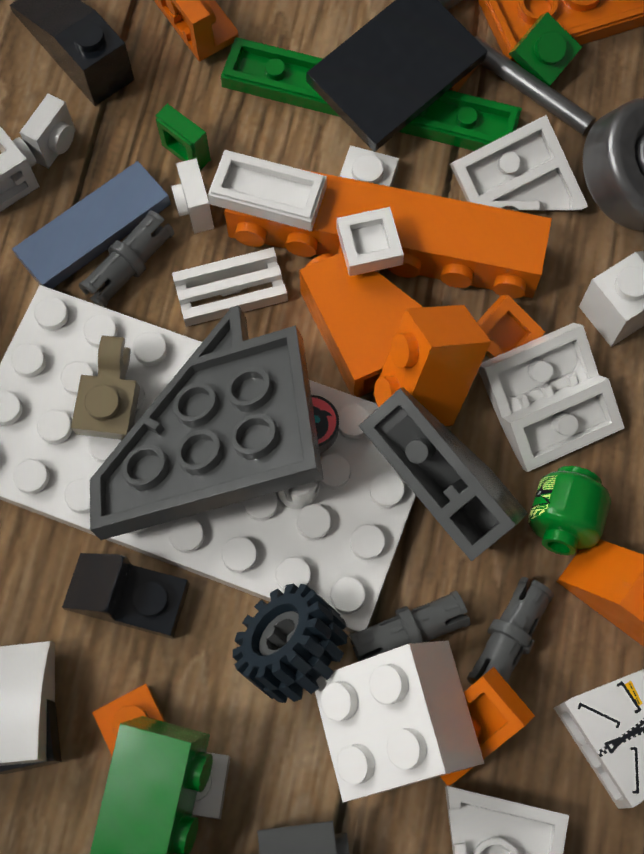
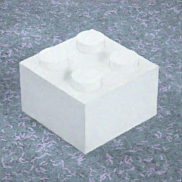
M449 641L409 643L334 670V673L328 680L322 675L316 680L319 689L315 691L342 802L383 793L484 764Z

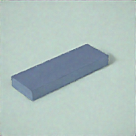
M137 161L13 247L12 250L39 285L53 289L108 250L115 241H120L129 235L150 210L160 213L171 205L169 195Z

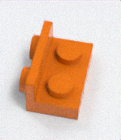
M154 0L199 62L233 44L235 37L239 38L237 28L215 0Z

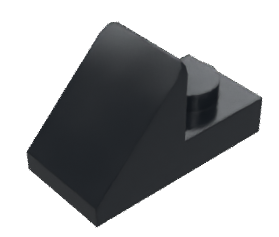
M80 553L62 608L173 639L190 583L187 579L134 566L123 555Z

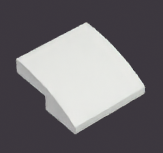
M569 324L481 363L479 372L490 401L520 465L526 472L624 429L608 378L598 374L584 327L581 324Z
M52 641L0 646V766L47 761V699L55 702V643Z

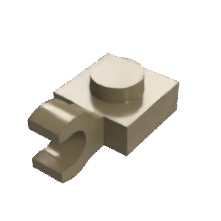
M102 335L98 349V376L81 375L71 429L75 434L123 440L134 426L140 386L137 381L125 380L131 349L124 347L125 338Z

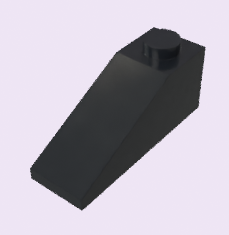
M16 0L10 4V8L16 17L94 106L135 80L125 42L96 10L81 0Z

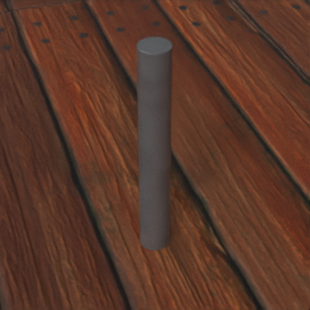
M475 36L488 50L485 60L480 64L583 136L591 129L596 118Z

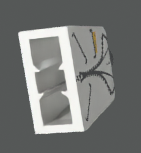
M644 669L572 697L554 707V710L618 809L634 808L644 800Z

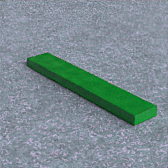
M235 37L221 74L223 88L340 117L306 82V72L323 58ZM448 90L399 132L476 151L515 131L522 108Z

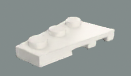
M445 786L453 854H563L569 815Z

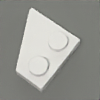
M547 115L450 163L467 202L513 211H577L588 207Z

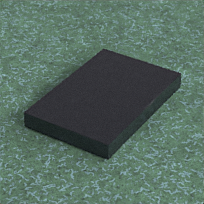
M395 0L306 72V82L375 152L482 63L486 58L488 50L438 0Z

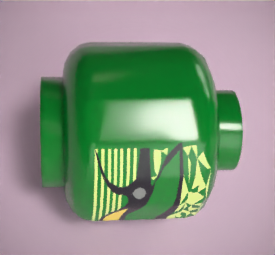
M563 466L558 471L551 472L541 478L528 517V523L532 531L542 539V545L547 550L560 555H574L576 550L589 549L596 546L600 541L611 506V497L608 490L602 485L600 477L595 473L577 466Z

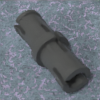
M150 210L146 217L122 242L117 240L108 248L110 255L85 280L79 283L82 292L85 295L89 292L94 294L89 299L96 305L105 308L109 300L132 276L139 277L146 270L145 263L175 234L171 225L168 223L164 227L159 226L165 219L158 213Z
M521 577L500 619H494L487 630L491 636L479 660H477L473 670L467 677L469 683L473 685L493 667L508 683L522 654L530 653L535 643L531 639L554 597L553 592L544 584L533 579L531 587H529L530 579Z
M455 590L450 592L449 595L409 610L407 606L395 610V617L362 631L349 633V639L351 644L354 645L353 650L359 662L409 643L429 642L460 628H466L471 625L468 615L464 616L468 611L461 596Z

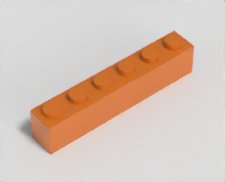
M318 172L313 173L327 176V187L312 231L229 209L224 211L228 236L230 238H235L240 243L251 247H261L265 244L285 248L297 256L312 257L326 253L336 255L343 252L336 229L337 218L390 207L404 258L403 265L386 269H389L397 276L413 278L419 275L439 279L444 284L455 288L474 286L489 289L499 296L509 295L512 299L523 296L533 298L542 275L552 218Z

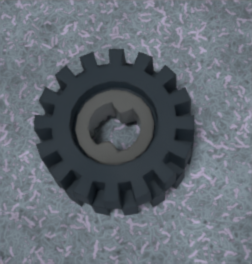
M293 583L286 585L284 593L279 589L272 591L269 603H265L261 599L254 606L259 612L254 618L250 615L246 616L242 624L247 627V630L245 632H237L234 641L240 646L233 649V658L237 661L234 665L237 671L271 699L274 698L281 703H286L287 698L293 702L301 700L303 689L310 694L318 690L319 686L316 680L321 675L328 680L334 673L328 666L331 661H341L344 652L337 646L347 644L348 635L343 631L347 626L345 620L340 617V614L307 585L300 584L298 588Z

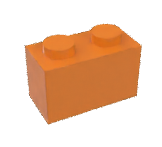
M465 305L405 309L397 333L392 338L391 348L380 377L375 383L373 395L378 407L397 390L404 387L444 426L454 425L491 344L490 339Z

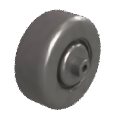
M644 97L623 104L597 120L587 135L582 160L587 187L598 207L614 222L633 230H644Z

